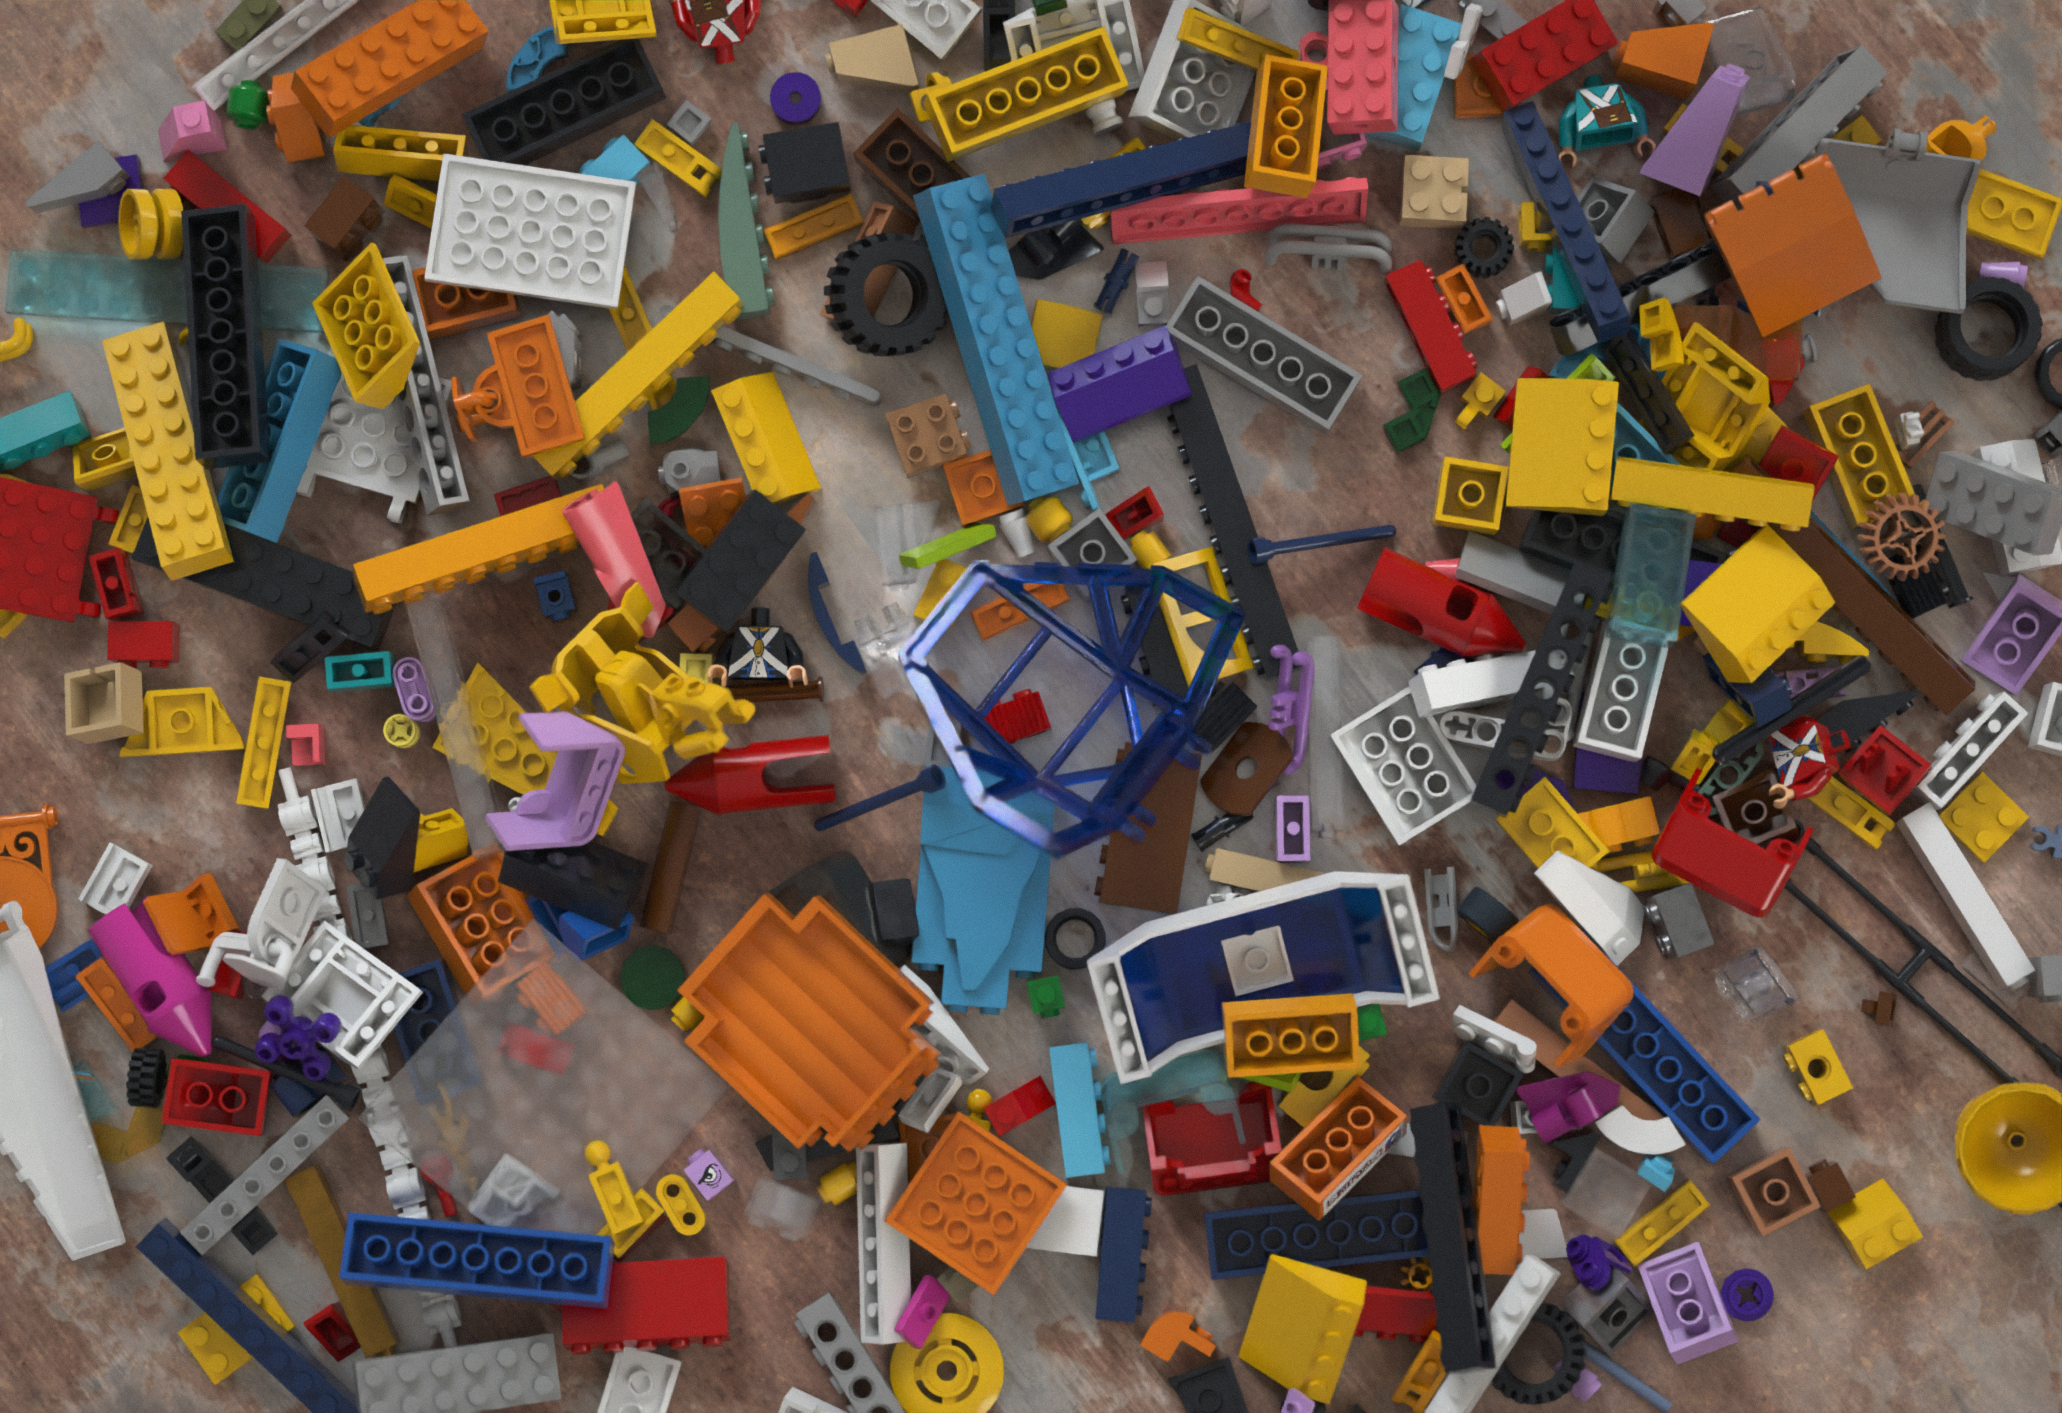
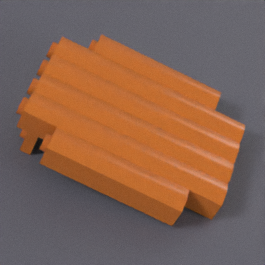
M770 892L763 894L677 990L705 1016L703 1021L684 1042L797 1149L802 1148L806 1144L812 1147L824 1134L820 1129L822 1127L828 1132L824 1139L832 1147L841 1144L848 1152H851L856 1147L862 1150L874 1138V1135L871 1133L872 1129L878 1123L884 1126L895 1115L896 1111L893 1109V1106L900 1099L906 1102L916 1092L918 1087L914 1083L923 1074L928 1078L940 1065L936 1059L941 1055V1052L913 1027L915 1023L921 1027L933 1014L929 1008L934 1004V1001L820 895L814 896L795 917Z

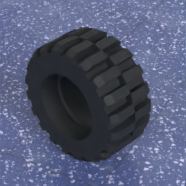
M881 233L854 241L847 246V251L840 252L834 259L837 263L836 267H830L826 277L831 279V283L824 286V296H830V304L825 305L826 313L833 314L835 320L831 322V325L835 332L842 331L844 334L842 340L848 345H856V350L864 354L872 353L874 356L881 357L899 356L921 350L923 344H930L936 338L935 331L943 330L947 322L942 318L944 314L948 313V309L930 251L927 250L928 244L921 239L913 240L912 235L904 233ZM884 264L894 265L899 268L908 278L912 288L911 308L907 316L895 325H883L877 322L868 312L864 301V285L867 277L874 268Z

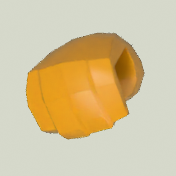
M1982 116L1973 125L1964 120L1944 122L1927 135L1925 152L1972 158L1981 161L1985 157L1987 150L1985 139L1996 132V124L1992 119L1984 126V123L1989 120V116Z

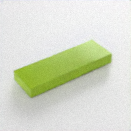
M974 523L899 554L900 564L914 569L924 568L997 536L995 527L989 524Z

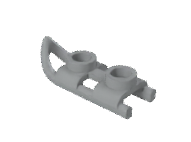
M1447 867V874L1431 875V869H1424L1430 937L1441 950L1453 952L1457 945L1459 925L1454 867ZM1438 894L1440 906L1433 908L1432 895ZM1451 926L1450 946L1444 944L1437 937L1435 927Z

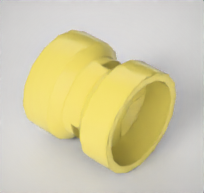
M396 714L388 718L383 728L386 740L392 745L403 749L414 746L421 734L418 723L403 714Z

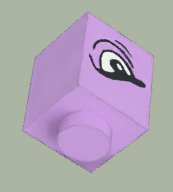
M701 1148L686 1160L689 1166L684 1169V1172L707 1201L711 1200L736 1180L712 1149L704 1152Z

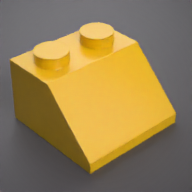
M1883 1178L1855 1193L1856 1198L1827 1212L1858 1268L1867 1270L1923 1238L1909 1211Z

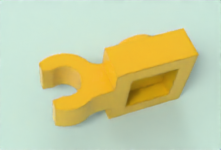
M1480 372L1460 398L1467 406L1454 423L1465 430L1477 413L1486 419L1506 391Z

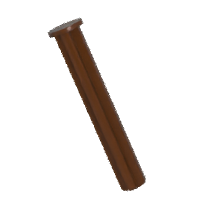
M819 676L818 680L808 681V684L805 686L803 681L792 682L793 688L789 686L788 682L724 687L730 690L734 700L765 702L819 698L820 702H824L822 676Z

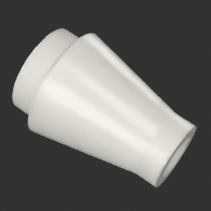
M1023 508L999 516L1001 522L999 527L1014 549L1017 558L1035 552L1031 529L1027 524V515H1025Z

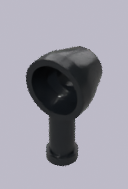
M1647 755L1643 762L1639 779L1642 783L1656 791L1667 782L1684 791L1690 781ZM1695 784L1692 790L1698 792L1700 785Z

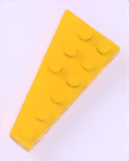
M478 662L432 748L522 795L529 791L544 790L546 788L559 751H540L519 720L520 714L527 712ZM610 798L597 830V834L605 837L619 810Z

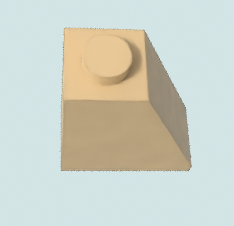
M903 24L829 43L831 53L825 54L829 73L836 72L838 81L906 93L919 89Z

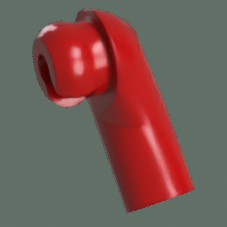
M1238 269L1230 278V295L1254 310L1259 311L1263 304L1250 295L1251 274L1246 269Z

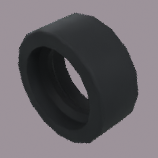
M1068 908L1057 913L1048 923L1045 932V947L1050 957L1059 966L1070 970L1088 967L1087 960L1104 950L1106 944L1105 929L1101 921L1092 912L1081 908ZM1080 920L1086 922L1094 933L1092 949L1081 958L1065 956L1056 944L1058 929L1067 921Z

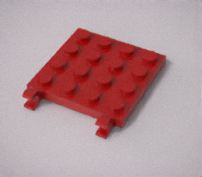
M0 477V610L74 623L75 614L92 618L99 617L101 604L78 601L93 520L115 524L118 520L119 510L97 507L98 497Z

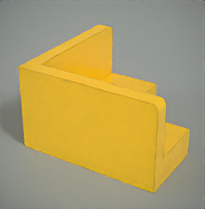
M453 808L427 816L420 815L414 872L467 855L469 824Z

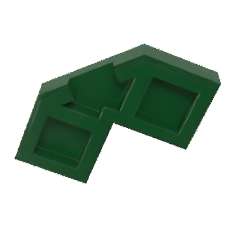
M1426 368L1397 382V386L1410 411L1383 424V428L1396 454L1425 441L1440 394Z

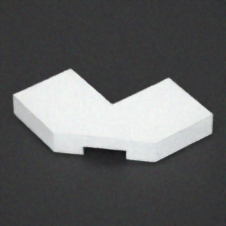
M1471 3L1466 8L1458 40L1451 47L1444 77L1455 79L1462 73L1468 49L1472 47L1483 10L1482 6Z

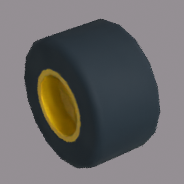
M1474 887L1457 908V913L1461 918L1492 943L1520 922L1501 902L1479 887Z

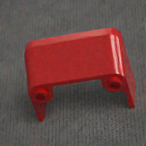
M1696 768L1652 849L1651 857L1655 864L1739 910L1753 917H1766L1776 903L1814 829L1808 826L1798 845L1785 839H1774L1769 843L1767 849H1764L1708 819L1711 812L1709 801L1703 795L1692 790L1702 773L1701 769Z

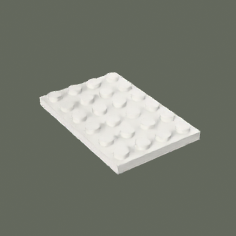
M443 153L424 279L426 282L618 309L636 182Z

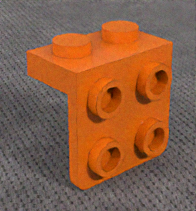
M212 873L201 874L183 891L153 895L144 900V906L166 950L171 955L210 949L214 939L223 932L234 933L239 929Z

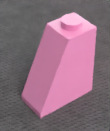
M205 100L173 107L158 129L165 163L179 160L187 149L195 156L227 149L221 118Z

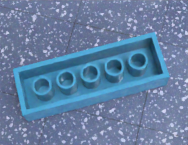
M282 339L277 340L265 372L270 462L229 467L217 498L225 525L277 543L280 533L284 529V523L291 504L295 499L302 475L307 468V462L313 446L318 439L324 417L329 410L335 388L341 378L342 371L335 357L303 345Z

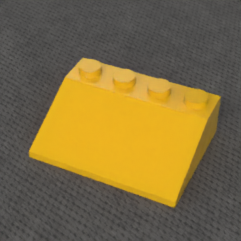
M370 243L312 302V305L354 401L384 409L404 389L420 341L377 245Z
M1517 378L1505 507L1603 516L1608 511L1619 382L1594 379Z
M1767 525L1762 526L1683 600L1680 606L1726 681L1752 683L1836 602L1821 577Z
M1271 1254L1238 1357L1285 1388H1296L1312 1400L1330 1404L1363 1308L1367 1281Z

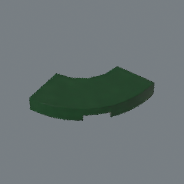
M710 376L677 378L676 391L670 401L660 409L647 412L650 446L663 444L678 438L695 423L704 411L708 401Z

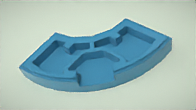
M553 26L532 35L519 52L514 55L507 74V93L542 77L546 69L555 61L568 57L567 44H556Z

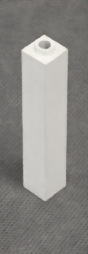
M1929 802L1897 821L1898 828L1998 988L2001 990L2010 986L2013 991L2029 982L2030 980L2026 975L2035 971L2033 965L1932 804Z

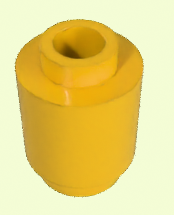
M1143 530L1129 540L1132 544L1130 549L1137 557V563L1145 574H1148L1146 566L1149 563L1167 560L1172 556L1154 531L1147 533Z
M684 997L671 1009L675 1014L671 1020L684 1032L688 1028L694 1031L705 1018Z
M855 1161L849 1164L844 1162L819 1177L821 1184L817 1186V1189L826 1204L832 1201L836 1206L857 1193V1167Z

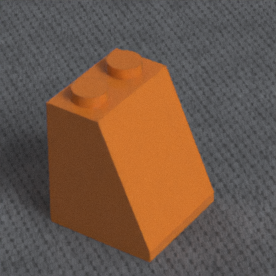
M1707 22L1631 32L1627 41L1621 40L1619 47L1615 51L1611 67L1616 68L1613 78L1687 100L1697 84L1715 24Z

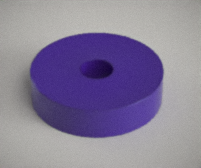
M791 72L781 76L773 84L770 92V102L775 115L780 120L791 125H801L812 120L819 112L821 93L817 83L810 76L800 72ZM794 94H799L802 98L800 102L792 103L790 97Z

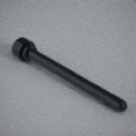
M215 1036L212 1039L214 1048L334 1097L333 1101L338 1103V1107L352 1111L358 1101L361 1087L350 1082L337 1085L325 1079L313 1081L308 1079L301 1069L280 1060H275L272 1063L260 1061L255 1055V1050L222 1036Z

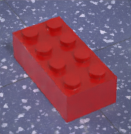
M1566 0L1482 49L1471 60L1503 113V111L1515 107L1618 45L1619 42L1594 0Z

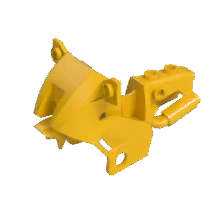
M635 582L625 592L620 608L600 612L556 656L550 675L540 676L529 687L544 712L549 713L558 706L561 712H569L619 738L625 747V755L616 779L622 784L667 781L670 778V773L663 752L668 746L673 743L675 753L683 759L719 751L729 740L723 733L722 723L745 724L755 712L754 705L749 701L734 700L729 689L720 685L703 682L696 677H690L659 651L639 645L638 642L644 635L641 625L654 608L639 582ZM598 689L620 727L596 717L591 698ZM573 707H577L586 715L576 713ZM694 720L700 721L708 728L707 730L689 735L683 732ZM623 764L630 766L635 774L628 772L623 767Z

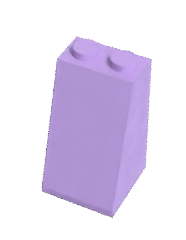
M1726 64V67L1720 66L1642 166L1640 174L1701 196L1710 184L1751 78L1744 74L1745 70L1732 64Z

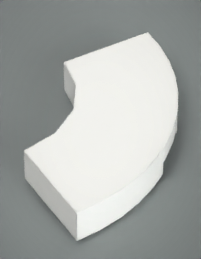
M1621 1105L1594 1122L1600 1132L1611 1142L1636 1153L1662 1154L1686 1145L1668 1116L1655 1121L1642 1120L1631 1115Z

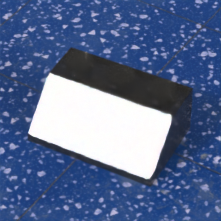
M645 497L630 515L664 602L679 613L687 604L672 592L705 551V548Z

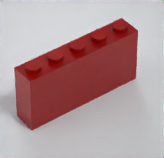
M726 1257L613 1263L607 1309L562 1305V1344L566 1350H571V1354L575 1355L590 1354L591 1349L604 1348V1352L618 1353L623 1352L624 1347L637 1346L639 1351L656 1350L657 1345H670L671 1349L689 1348V1343H702L704 1347L722 1346L723 1341H730L729 1273Z

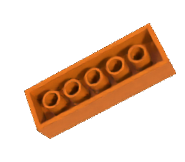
M417 0L295 70L291 90L328 138L483 49L489 30L466 0Z

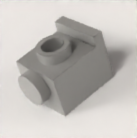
M1658 0L1653 8L1657 14L1661 10L1665 13L1664 18L1671 27L1703 23L1704 20L1701 17L1707 9L1700 0Z

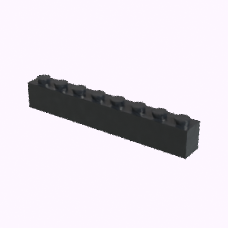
M1440 1102L1410 1109V1130L1414 1136L1416 1150L1414 1161L1419 1173L1420 1184L1418 1192L1424 1211L1423 1228L1427 1234L1428 1241L1427 1260L1431 1266L1433 1279L1431 1291L1436 1302V1327L1440 1333L1442 1348L1440 1352L1441 1363L1447 1374H1466L1495 1369L1496 1362L1461 1104Z

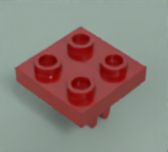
M1880 725L1837 773L1842 780L1889 816L1932 769V765Z

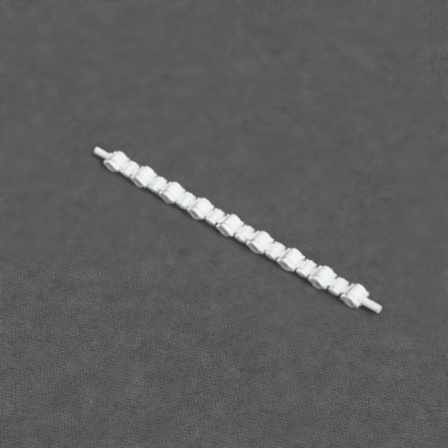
M291 767L281 769L278 772L287 801L278 804V814L286 836L295 835L296 838L290 841L291 850L295 860L302 859L303 863L295 866L327 889L313 922L320 921L319 926L313 927L314 933L326 921L353 941L345 918L338 920L336 918V915L342 912L337 895L330 896L329 891L336 889L334 872L327 856L321 858L318 856V853L324 852L319 833L312 834L311 829L318 827L315 807L309 795L299 797ZM380 1044L360 1069L351 1066L358 1084H367V1088L361 1089L366 1108H374V1112L367 1114L369 1131L376 1147L385 1146V1150L379 1153L384 1170H392V1175L385 1177L386 1189L394 1210L403 1208L404 1213L398 1214V1217L431 1220L427 1206L420 1208L419 1202L426 1200L422 1177L417 1167L412 1169L408 1167L409 1163L414 1162L409 1143L404 1145L401 1143V1139L408 1138L405 1117L399 1105H390V1101L396 1100L391 1081H383V1077L390 1075L387 1055L382 1048V1044ZM420 1291L421 1296L428 1295L429 1298L428 1301L421 1302L423 1318L430 1335L440 1332L444 1347L457 1346L453 1328L463 1324L461 1310L454 1294L445 1295L444 1293Z

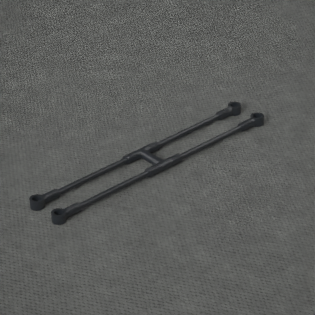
M1794 820L1802 838L1805 832L1803 824L1798 820ZM1811 837L1809 838L1805 849L1813 856L1816 855L1896 925L1903 932L1902 935L1919 950L1901 971L1897 973L1882 959L1878 960L1791 883L1792 880L1790 878L1787 880L1783 890L1787 889L1871 963L1873 965L1872 968L1888 983L1912 1002L1913 1005L1923 1009L2006 1084L2020 1081L2015 1077L2009 1076L1924 1000V996L1908 983L1928 959L1937 964L1945 973L1949 972L2036 1049L2035 1052L2053 1067L2054 1074L2058 1078H2062L2059 1070L2062 1058L2045 1043L2041 1044L1956 969L1954 963L1939 949L1917 932L1914 927L1905 924L1821 849V845Z

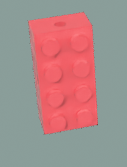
M1329 0L1327 123L1334 135L1398 131L1399 8L1395 0Z

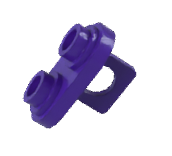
M1579 1235L1572 1238L1566 1246L1571 1266L1582 1285L1590 1290L1596 1291L1606 1285L1611 1274L1610 1265L1628 1274L1633 1271L1619 1248L1596 1236L1591 1238L1587 1235Z

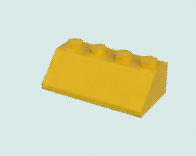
M773 371L739 378L711 390L752 490H757L777 507L804 497L808 493L811 494L821 490L817 476Z

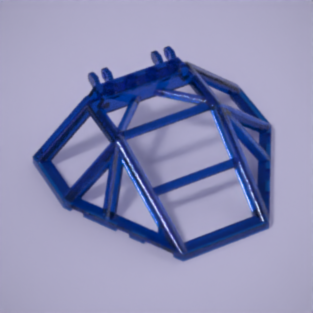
M974 560L900 649L898 659L974 810L1052 857L1059 859L1108 836L1112 831H1119V829L1126 836L1133 838V840L1142 841L1146 835L1141 827L1128 820V818L1132 814L1145 825L1153 826L1156 823L1157 817L1155 814L1140 805L1143 798L1175 757L1181 764L1195 770L1200 766L1201 762L1198 757L1183 748L1186 743L1203 755L1210 753L1212 745L1194 733V730L1244 622L1245 611L1165 566L1151 565V569L1131 568V565L1079 563V567L1058 566V562H1035V565L990 564V560ZM1023 583L1088 585L1102 647L1026 591ZM985 584L1040 625L1041 628L974 710L923 658ZM1108 586H1143V590L1120 638ZM1163 593L1217 622V626L1185 697L1131 668ZM1051 635H1053L1111 678L1112 681L1043 769L1038 772L985 720V717ZM1120 692L1132 749L1120 764L1054 775ZM1134 692L1163 708L1144 734L1141 729ZM945 710L993 756L962 745ZM974 768L1004 780L984 789ZM1108 779L1091 802L1066 788V786ZM1032 791L1082 821L1054 833L1004 803Z

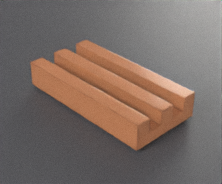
M1933 400L1919 412V421L1929 412L1934 415L1922 428L1924 431L1922 438L1938 421L1943 423L1941 428L1910 459L1905 455L1911 449L1900 451L1896 447L1902 463L1908 469L1955 423L1952 418L1949 419L1945 415L1946 413L1942 409L1940 410L1936 407L1937 404ZM1898 436L1893 439L1895 446L1899 444Z

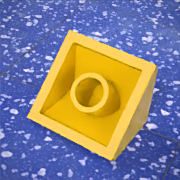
M125 427L72 445L74 481L77 486L88 492L137 476Z

